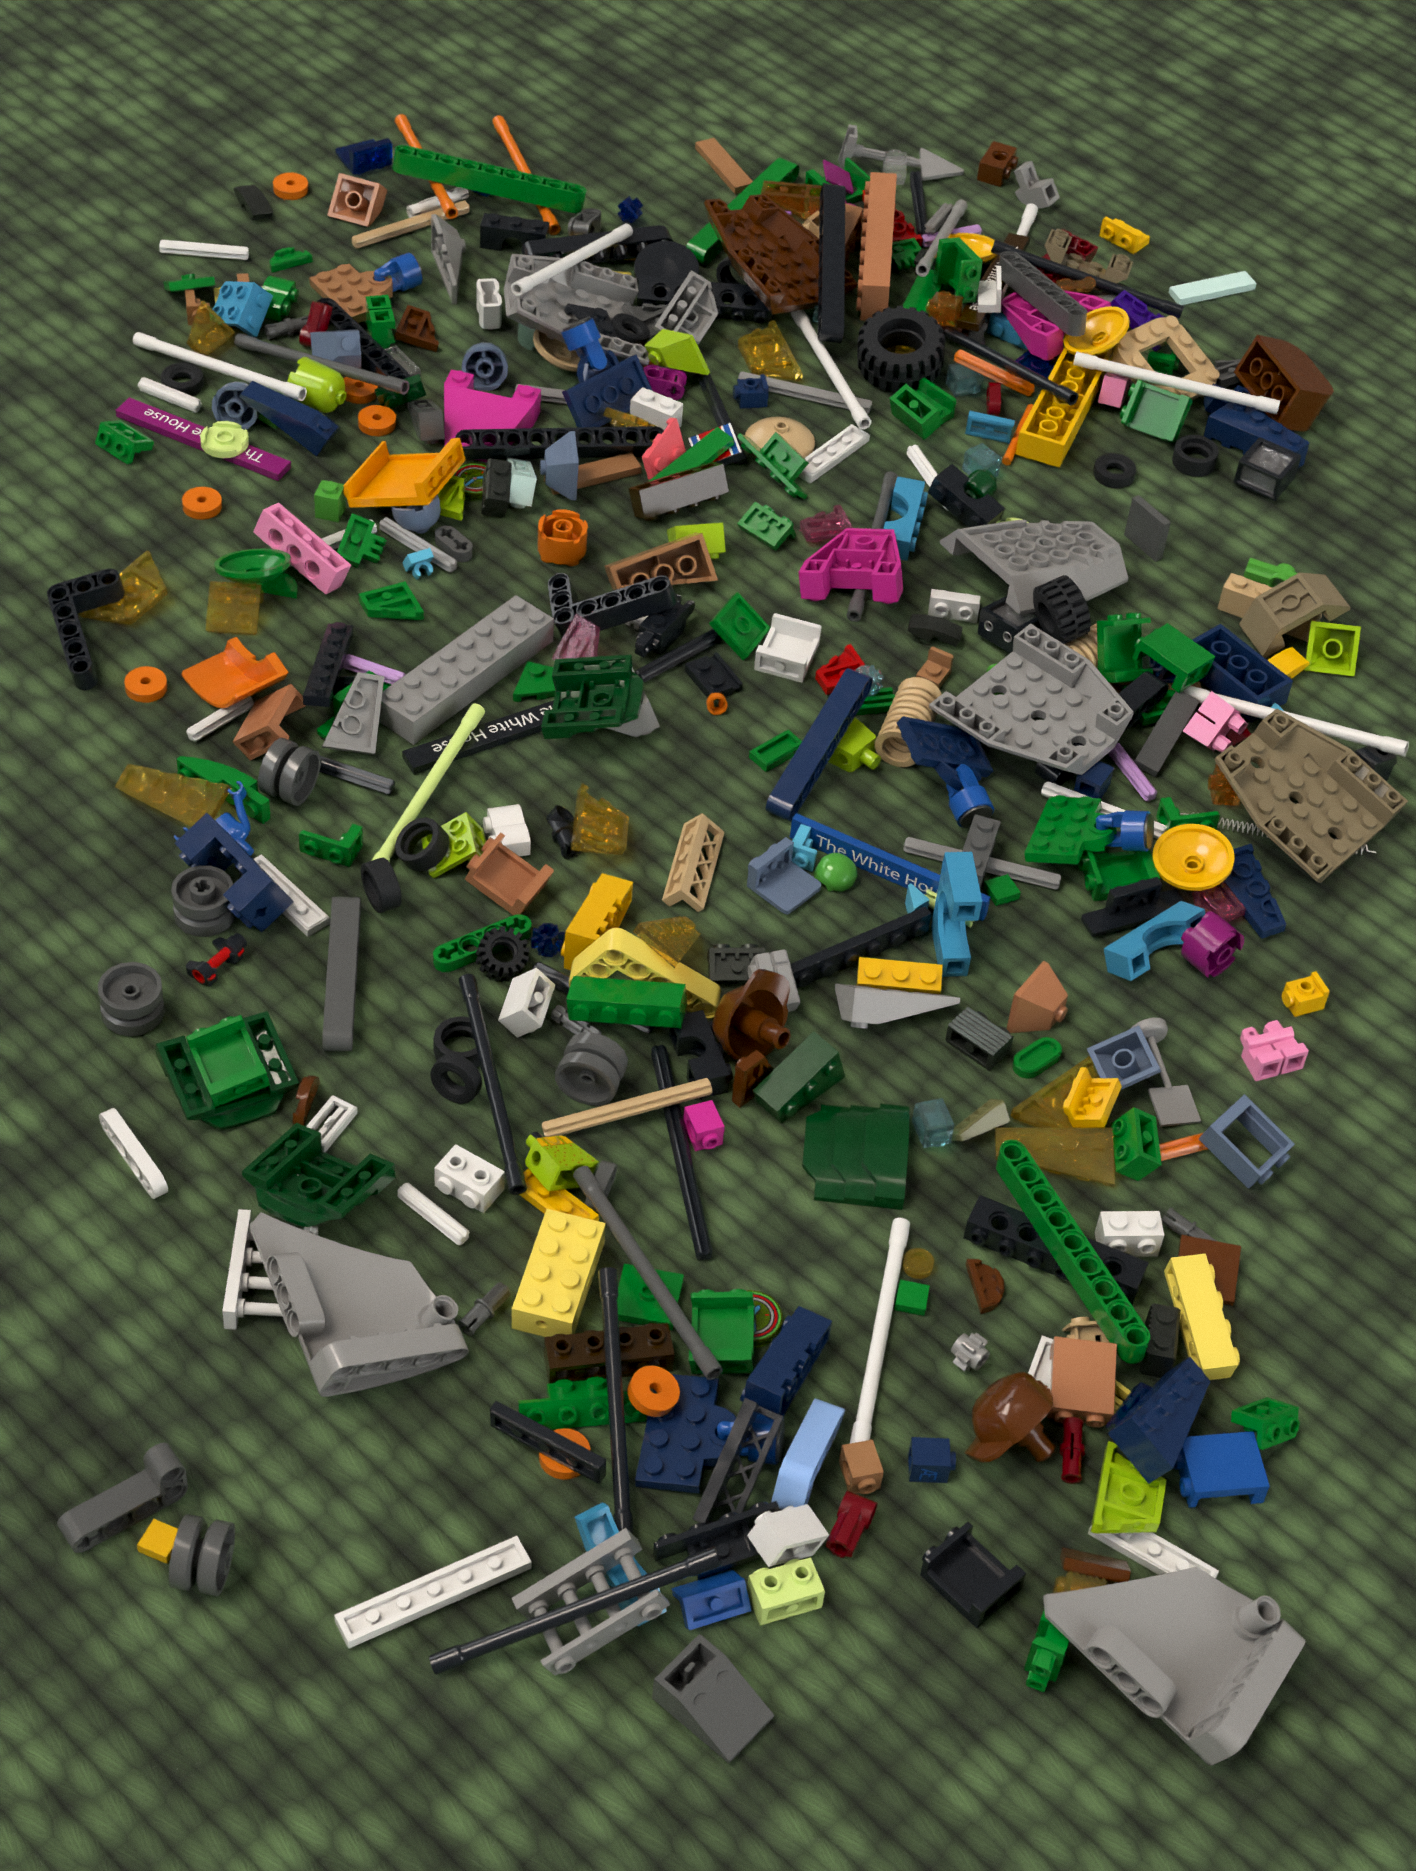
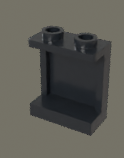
M967 1522L961 1528L954 1527L946 1535L941 1545L938 1547L934 1545L925 1552L922 1557L923 1565L920 1576L969 1622L978 1628L1022 1590L1026 1572L1017 1564L1011 1570L1003 1565L972 1536L973 1525Z

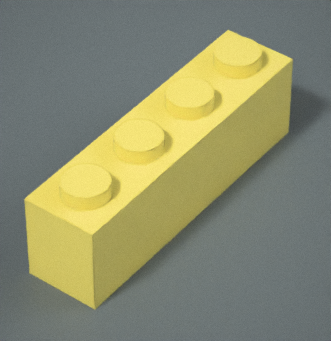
M1206 1253L1172 1257L1164 1273L1173 1305L1181 1310L1179 1326L1188 1357L1194 1360L1209 1380L1231 1378L1239 1365L1240 1358L1237 1348L1233 1347L1231 1342L1230 1322L1224 1318L1222 1295L1216 1290L1214 1284L1215 1271L1213 1265L1208 1263Z

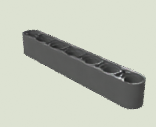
M1013 251L1000 253L1001 280L1070 336H1082L1085 334L1086 308L1020 254Z
M332 897L323 1021V1051H352L361 916L360 897Z

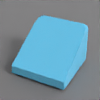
M909 884L905 901L907 913L925 906L928 909L929 898L912 884Z

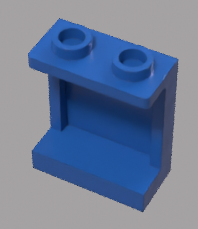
M1254 1431L1186 1437L1174 1465V1469L1179 1470L1181 1477L1179 1482L1180 1493L1182 1497H1186L1189 1508H1195L1198 1500L1202 1498L1248 1495L1251 1504L1263 1503L1270 1487Z

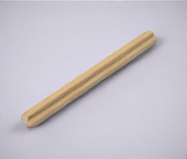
M466 201L454 203L458 210L456 217L469 213V204ZM442 208L355 235L352 237V245L359 249L430 226L431 214L438 215L444 221L449 219L444 214Z
M704 1078L552 1119L542 1123L543 1134L545 1137L560 1136L712 1094V1086L709 1079Z

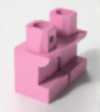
M1211 691L1198 711L1214 721L1215 724L1196 712L1183 732L1213 752L1217 750L1222 753L1229 746H1233V742L1225 737L1229 730L1232 729L1241 734L1248 726V723L1240 716V712Z
M1278 1020L1268 1022L1264 1026V1034L1261 1035L1253 1027L1242 1030L1240 1040L1244 1048L1241 1057L1255 1081L1278 1076L1279 1073L1282 1075L1303 1069L1309 1050L1304 1043L1298 1044L1294 1039L1292 1026L1283 1028Z

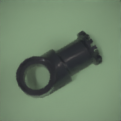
M556 805L546 817L547 822L553 828L551 833L552 840L560 846L562 857L565 859L574 858V855L577 857V854H581V851L584 849L582 841L574 835L575 830L572 826L574 817L566 808Z

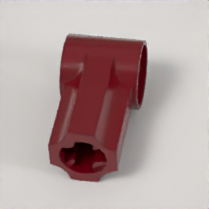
M312 301L307 324L303 326L299 335V343L301 345L311 348L310 332L327 331L332 306Z
M846 1491L837 1513V1520L826 1542V1547L831 1550L832 1554L841 1558L852 1557L864 1529L868 1530L878 1505L877 1502Z

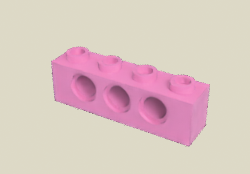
M279 502L263 509L253 532L272 549L288 553L291 557V565L324 594L340 588L351 564Z

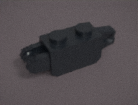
M676 594L678 600L673 607L649 615L639 625V634L635 642V654L645 657L650 651H654L662 655L683 633L686 627V620L694 611L695 602L689 600L682 605L681 595Z

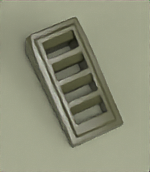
M998 1099L988 1100L946 1133L947 1139L963 1142L1009 1123L1010 1118L1005 1102Z

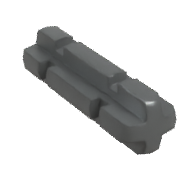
M557 1005L551 1012L552 1020L559 1024L564 1023L562 1026L576 1035L582 1032L601 1035V1031L593 1025L589 1027L590 1023L587 1021L569 1020L568 1009L562 1005Z

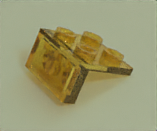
M210 581L206 631L256 635L260 603L264 601L262 586L259 584L248 585Z

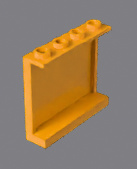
M451 438L439 453L389 455L386 441H382L343 485L344 496L347 498L349 508L429 505L466 460L461 439Z

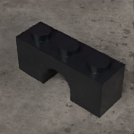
M484 213L480 225V248L502 251L505 239L516 238L522 244L531 240L548 239L550 222Z
M953 464L934 477L928 493L968 527L995 524L1001 519L1006 508L989 494L980 499H973L967 496L964 490L970 478Z
M703 1010L686 1013L682 1028H669V1037L677 1056L687 1054L698 1056V1058L688 1060L686 1076L688 1083L708 1078L711 1083L712 1094L696 1098L695 1100L728 1093L729 1081L733 1079L731 1066L729 1063H725L723 1059L722 1045L715 1040L712 1021H707Z

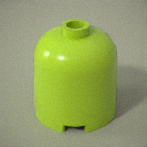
M302 357L297 361L300 366L295 373L290 372L287 382L306 388L307 394L305 399L298 402L322 413H330L339 404L344 403L347 395L345 380L338 371L309 357Z

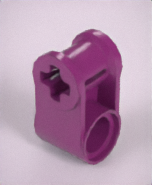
M648 365L643 369L653 392L673 400H679L683 397V387L687 382V376L683 371L663 368L657 365Z

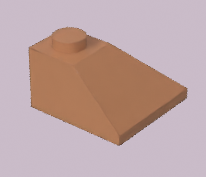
M339 173L327 216L370 227L382 211L387 189L379 183Z
M1043 961L1014 994L1007 1024V1030L1010 1033L1050 1030L1056 1022L1060 1023L1066 1016L1068 1008L1065 1006L1068 994L1049 963Z

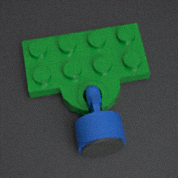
M1063 795L1049 796L1024 852L1025 862L1078 864L1084 850L1094 852L1105 851V846L1122 847L1124 851L1147 852L1152 846L1154 837L1153 815L1149 811L1133 810L1102 814L1100 813L1102 808L1101 798H1091L1089 796L1080 798L1065 797Z

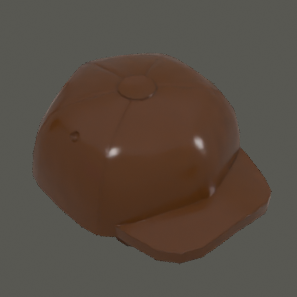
M758 969L753 972L744 986L727 992L721 998L712 1027L723 1050L733 1057L734 1060L749 1056L756 1050L763 1056H766L775 1048L783 1049L788 1045L791 1032L788 1028H784L788 1016L787 1002L790 986L785 976L774 971Z
M1026 1372L1010 1374L993 1382L977 1398L973 1405V1431L977 1437L966 1449L965 1455L982 1463L991 1462L1017 1443L1019 1446H1025L1034 1456L1036 1462L1047 1460L1055 1450V1444H1052L1042 1432L1043 1425L1040 1423L1053 1406V1395L1050 1389L1047 1388L1048 1386Z

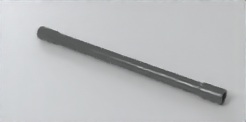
M239 333L235 337V346L242 349L261 352L296 363L302 357H309L338 371L344 377L383 387L386 390L403 395L409 390V382L407 380L381 375L282 347Z
M887 472L884 475L881 494L871 529H884L898 476L894 472ZM867 589L854 590L847 611V618L852 622H857L861 619Z
M582 1166L578 1168L573 1174L574 1179L585 1196L591 1200L692 1353L694 1361L707 1380L717 1378L722 1373L723 1368L711 1350L705 1346L603 1193L601 1185L589 1167Z

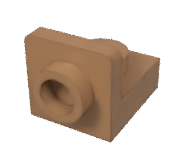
M194 289L185 290L188 325L211 324L209 322L211 317L210 304L200 303V298L195 299Z
M931 647L928 659L918 671L916 677L927 679L940 689L951 674L954 656L938 648Z

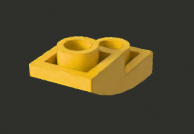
M1293 647L1287 648L1268 659L1271 664L1291 679L1309 665V662Z

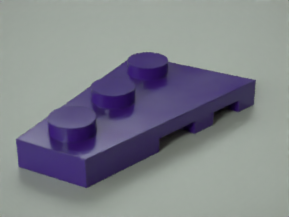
M1123 290L1110 302L1111 307H1119L1126 311L1130 319L1129 326L1131 329H1135L1154 319L1164 317L1160 313L1155 315L1147 310L1145 303L1126 290ZM1160 345L1152 347L1155 352L1161 348Z

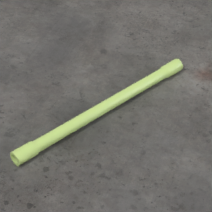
M472 704L461 720L457 731L372 860L384 857L390 862V858L395 852L398 835L407 824L417 818L468 736L485 714V710L481 705Z

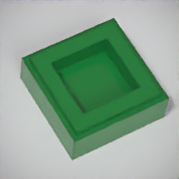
M1008 874L984 881L983 888L995 906L1020 899L1021 892Z
M900 1280L894 1310L924 1316L930 1285Z

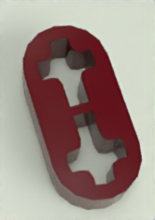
M988 382L986 395L988 415L997 417L1000 415L1001 384L998 382Z

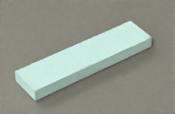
M1246 271L1171 286L1169 294L1177 304L1186 305L1255 290L1256 282Z

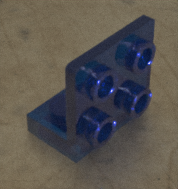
M389 138L378 141L370 139L336 148L335 154L353 175L363 174L367 171L382 169L392 165V142Z

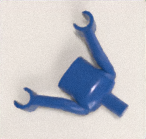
M236 781L240 789L232 792L228 788V792L234 800L240 822L228 812L218 817L215 821L251 856L254 853V849L245 841L251 831V826L242 801L246 797L247 791L242 782ZM183 827L185 833L188 831V828ZM174 835V838L177 841L179 838L176 835Z

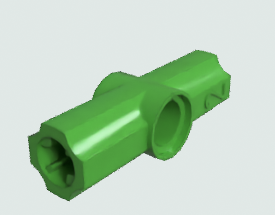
M1250 558L1243 577L1273 588L1297 573L1291 565L1286 563L1275 566Z

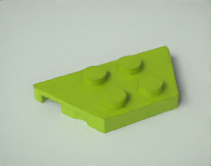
M452 476L438 493L441 506L440 515L461 521L464 511L465 480L461 477Z
M1108 1441L1104 1452L1090 1532L1095 1534L1156 1532L1161 1520L1166 1479L1160 1476L1148 1484L1135 1466L1116 1452L1118 1446Z

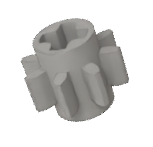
M965 1333L962 1334L951 1348V1352L956 1356L953 1363L963 1371L966 1369L970 1371L971 1368L975 1371L979 1370L990 1355V1352L985 1348L988 1341L978 1333H971L970 1336Z

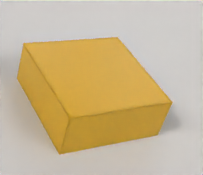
M153 1519L137 1544L138 1552L168 1564L171 1559L178 1528Z

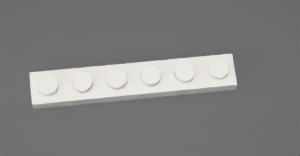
M515 1536L335 1614V1623L349 1649L531 1569L532 1562L518 1536Z

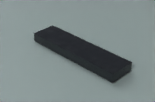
M495 1401L490 1408L491 1427L600 1484L606 1476V1459L498 1401Z

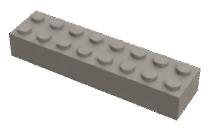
M515 595L382 692L379 722L413 745L553 642L554 618Z

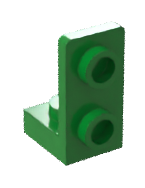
M1172 350L1171 355L1149 351L1147 362L1155 372L1172 376L1173 370H1178L1180 359Z
M1171 797L1160 799L1156 818L1159 823L1166 825V831L1184 824H1200L1217 830L1220 814L1218 811L1180 816L1179 808L1175 807Z
M353 823L348 832L342 834L340 841L305 830H301L299 833V849L302 853L347 867L351 866L363 846V827Z

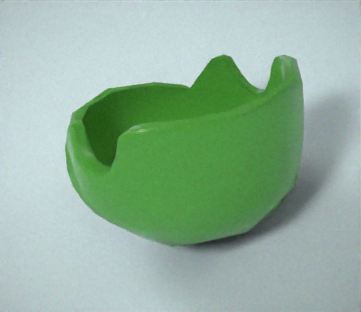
M829 853L824 856L814 871V878L824 884L828 891L843 892L853 886L858 876L855 863L841 853Z

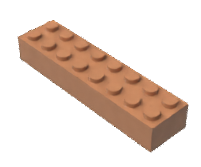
M871 172L870 181L865 183V194L867 195L864 197L858 280L859 297H857L856 311H861V321H866L869 317L872 318L874 313L878 311L883 312L885 308H888L897 178L895 173Z

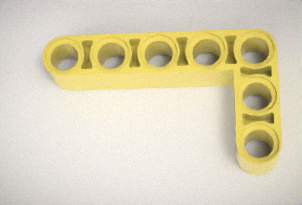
M612 928L606 931L575 957L572 962L569 987L573 976L608 978L618 970L637 981L686 984V1010L689 1012L703 1010L707 1019L714 1018L720 1002L721 988L718 984L621 928Z

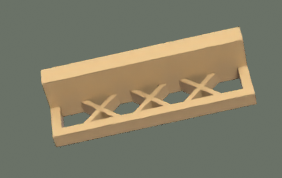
M703 813L683 825L662 901L669 907L684 900L697 912L704 909L725 832ZM707 830L714 835L712 842L709 839ZM702 848H705L706 854L708 856L707 861H705L703 853L701 851ZM696 867L700 868L703 876L702 880L699 879ZM691 886H694L697 898L690 893Z

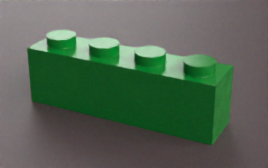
M932 269L924 277L918 275L903 304V308L909 309V307H914L919 312L921 310L929 314L928 317L936 318L939 305L943 304L945 293H948L950 284H936L933 281L935 270Z
M573 976L566 998L569 1020L682 1028L687 1008L686 984Z

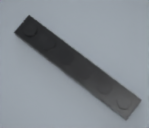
M342 622L328 623L303 694V705L330 707L354 635V625H346Z
M926 906L791 963L796 987H805L811 982L822 977H828L845 967L854 966L858 962L859 957H875L880 952L889 948L898 947L903 942L923 936L929 931L932 913Z

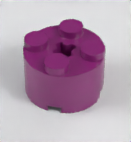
M1209 911L1194 928L1190 927L1183 933L1181 940L1184 943L1181 955L1206 977L1209 978V974L1215 977L1224 972L1234 962L1236 958L1232 955L1236 948L1241 951L1244 945V936L1218 914Z

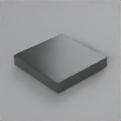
M1138 495L1132 498L1124 535L1157 562L1163 557L1171 522Z

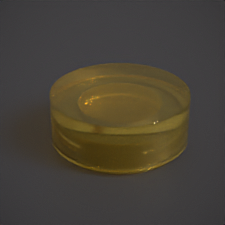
M914 1248L905 1254L903 1269L908 1276L915 1279H923L932 1273L934 1258L930 1252L922 1248Z

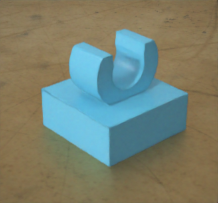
M431 548L408 554L404 559L403 566L405 571L413 570L412 574L415 579H419L421 576L419 568L425 569L428 576L432 574L433 567L430 562L434 556Z

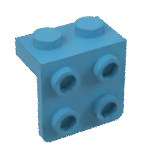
M226 281L220 288L219 296L211 311L209 322L213 325L236 326L247 335L257 337L273 295L254 282Z

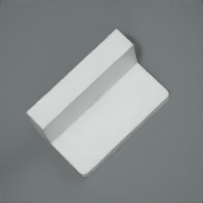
M997 266L996 281L979 282L978 313H1001V266Z

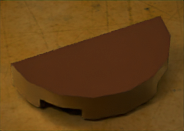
M308 1075V1077L302 1079L296 1095V1099L300 1101L296 1112H293L294 1124L305 1125L320 1084L319 1077Z
M967 1259L966 1268L980 1314L990 1312L1000 1304L1003 1297L1004 1279L999 1270L996 1268L993 1270L990 1266L983 1264L982 1260Z

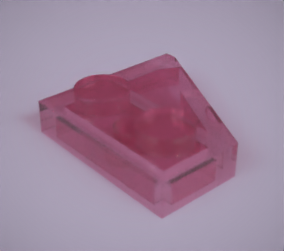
M841 505L834 506L833 512L827 515L822 511L813 517L800 521V531L806 542L833 539L846 528H853Z
M576 614L551 659L597 657L600 627Z

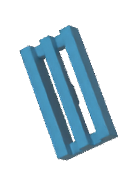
M970 411L965 434L1010 444L1015 420Z

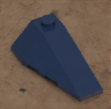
M254 381L239 396L315 456L321 452L341 428L324 413Z

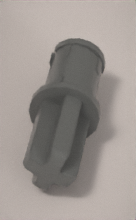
M1172 1207L1166 1213L1176 1222L1165 1215L1161 1219L1162 1224L1179 1236L1186 1235L1217 1241L1197 1227V1222H1190Z
M498 1282L482 1299L477 1298L474 1302L475 1306L457 1322L459 1328L461 1329L465 1325L466 1328L463 1332L468 1336H472L487 1319H492L495 1316L494 1312L511 1295L509 1288L503 1283Z

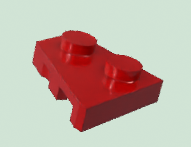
M851 644L845 646L844 652L840 656L835 655L829 660L828 664L823 665L816 671L815 679L826 695L832 693L847 668L873 677Z

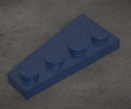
M1252 844L1233 849V869L1230 875L1219 885L1261 939L1284 932L1286 922L1276 899L1272 898L1269 892L1270 885L1268 881L1264 880L1262 876L1260 862L1255 860Z

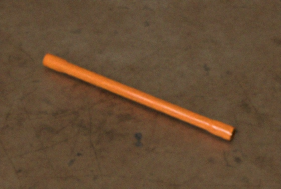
M404 114L397 115L395 123L408 145L423 149L407 117ZM428 180L444 214L448 219H454L458 215V210L452 199L448 196L442 183Z
M501 115L495 116L492 123L498 135L501 136L517 170L532 174L510 133L504 117ZM536 205L543 221L550 222L549 234L557 235L561 227L555 215L552 214L550 208Z

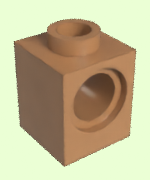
M873 1439L842 1445L839 1464L848 1491L855 1494H869L880 1489L884 1471Z

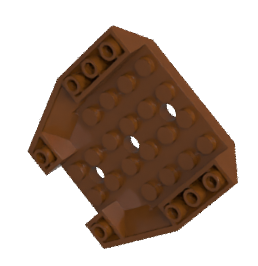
M765 194L750 195L742 209L730 210L721 199L705 200L704 206L708 220L720 239L732 267L772 314L818 308V237ZM846 269L844 295L858 285L853 279L852 274Z

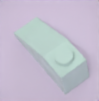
M507 457L506 461L512 463L509 503L515 508L531 507L537 479L531 461Z

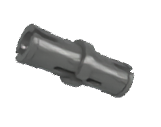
M309 315L291 320L286 318L282 322L265 325L264 330L267 339L271 340L287 335L288 337L294 336V334L301 332L303 326L307 324Z

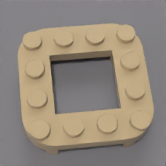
M1171 315L1167 316V318L1160 317L1126 332L1123 339L1112 347L1113 359L1111 361L1154 371L1141 353L1157 345L1162 347L1168 344L1191 373L1183 377L1184 379L1212 385L1213 383L1216 384L1220 376L1218 370L1215 369L1204 352L1185 328L1179 324L1178 319ZM1130 378L1136 384L1137 379ZM1143 381L1178 395L1188 396L1192 400L1198 397L1204 398V395Z

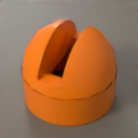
M716 692L711 693L707 698L706 705L711 714L720 715L726 711L728 704L724 695ZM715 699H718V707H714Z

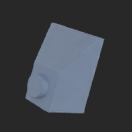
M359 330L310 332L312 355L361 369Z
M575 431L568 432L545 450L544 460H540V475H545L546 485L570 500L577 499L579 461Z
M1139 1025L1087 1048L1100 1078H1118L1122 1086L1121 1090L1161 1072Z

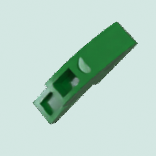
M180 756L176 759L177 775L180 781L193 787L203 797L209 798L216 804L225 798L228 803L235 805L228 792V788L232 792L238 791L240 788L236 781H240L247 791L246 797L242 800L246 814L262 824L271 818L270 801L258 792V781L235 768L206 759Z

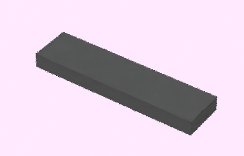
M1176 691L1134 761L1138 768L1156 777L1196 709L1199 700L1183 691L1180 693Z

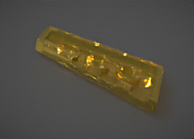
M685 916L641 922L633 930L640 939L673 968L676 967L701 934L695 929V923Z

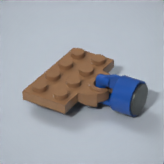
M406 253L390 259L375 271L359 273L350 264H343L330 271L320 272L316 276L310 277L309 281L310 286L322 298L333 299L357 323L366 320L365 296L389 295L390 299L393 297L392 292L400 290L403 292L421 285L423 273L417 258L411 253Z

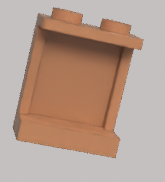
M289 684L255 701L233 743L249 760H252L267 753L269 747L280 737L289 739L290 736L279 725L284 716L306 706L303 705V696L292 684Z
M500 832L495 839L490 837L481 849L483 851L481 856L475 854L467 865L470 871L465 880L512 915L522 914L547 884L554 870L545 864L538 871L502 844L505 835Z
M1054 1337L1049 1360H1052L1050 1392L1053 1395V1406L1047 1414V1418L1054 1419L1056 1422L1063 1424L1064 1419L1076 1417L1082 1419L1087 1426L1096 1428L1110 1424L1114 1415L1117 1344Z

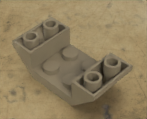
M1051 230L1045 243V248L1051 261L1114 283L1128 278L1133 261H1130V258L1126 255L1113 254L1107 269H1104L1097 262L1089 263L1082 260V257L1077 254H1067L1066 251L1072 237L1068 236L1069 234L1064 230ZM1085 285V286H1087V287H1090V288H1092V289H1095V290L1099 291V289H1097V288H1094V287Z
M1299 572L1257 596L1242 618L1239 626L1259 654L1267 658L1285 647L1282 635L1320 613H1323L1330 622L1351 610V608L1326 575Z

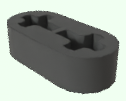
M440 526L436 529L435 544L438 548L456 559L457 562H466L472 558V543L452 526Z
M602 1160L595 1178L607 1197L616 1176L617 1164ZM586 1197L585 1204L593 1211H597L591 1200Z

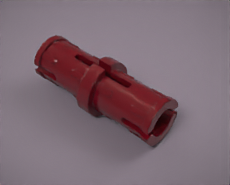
M1076 1417L1064 1419L1063 1443L1060 1445V1455L1063 1456L1061 1480L1070 1484L1081 1482L1082 1457L1085 1455V1446L1082 1444L1084 1423L1082 1419ZM1072 1441H1074V1444H1073V1459H1071Z

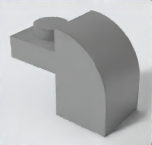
M1032 161L1025 162L1014 171L1020 186L1015 191V194L1023 204H1035L1040 209L1049 207L1060 198L1053 178L1039 180Z

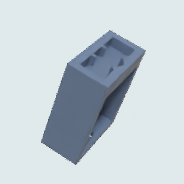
M1245 1094L1199 1137V1140L1248 1189L1257 1181L1262 1185L1273 1174L1270 1168L1275 1165L1279 1169L1291 1157L1287 1152L1295 1145ZM1235 1120H1238L1273 1155L1259 1169L1222 1133Z

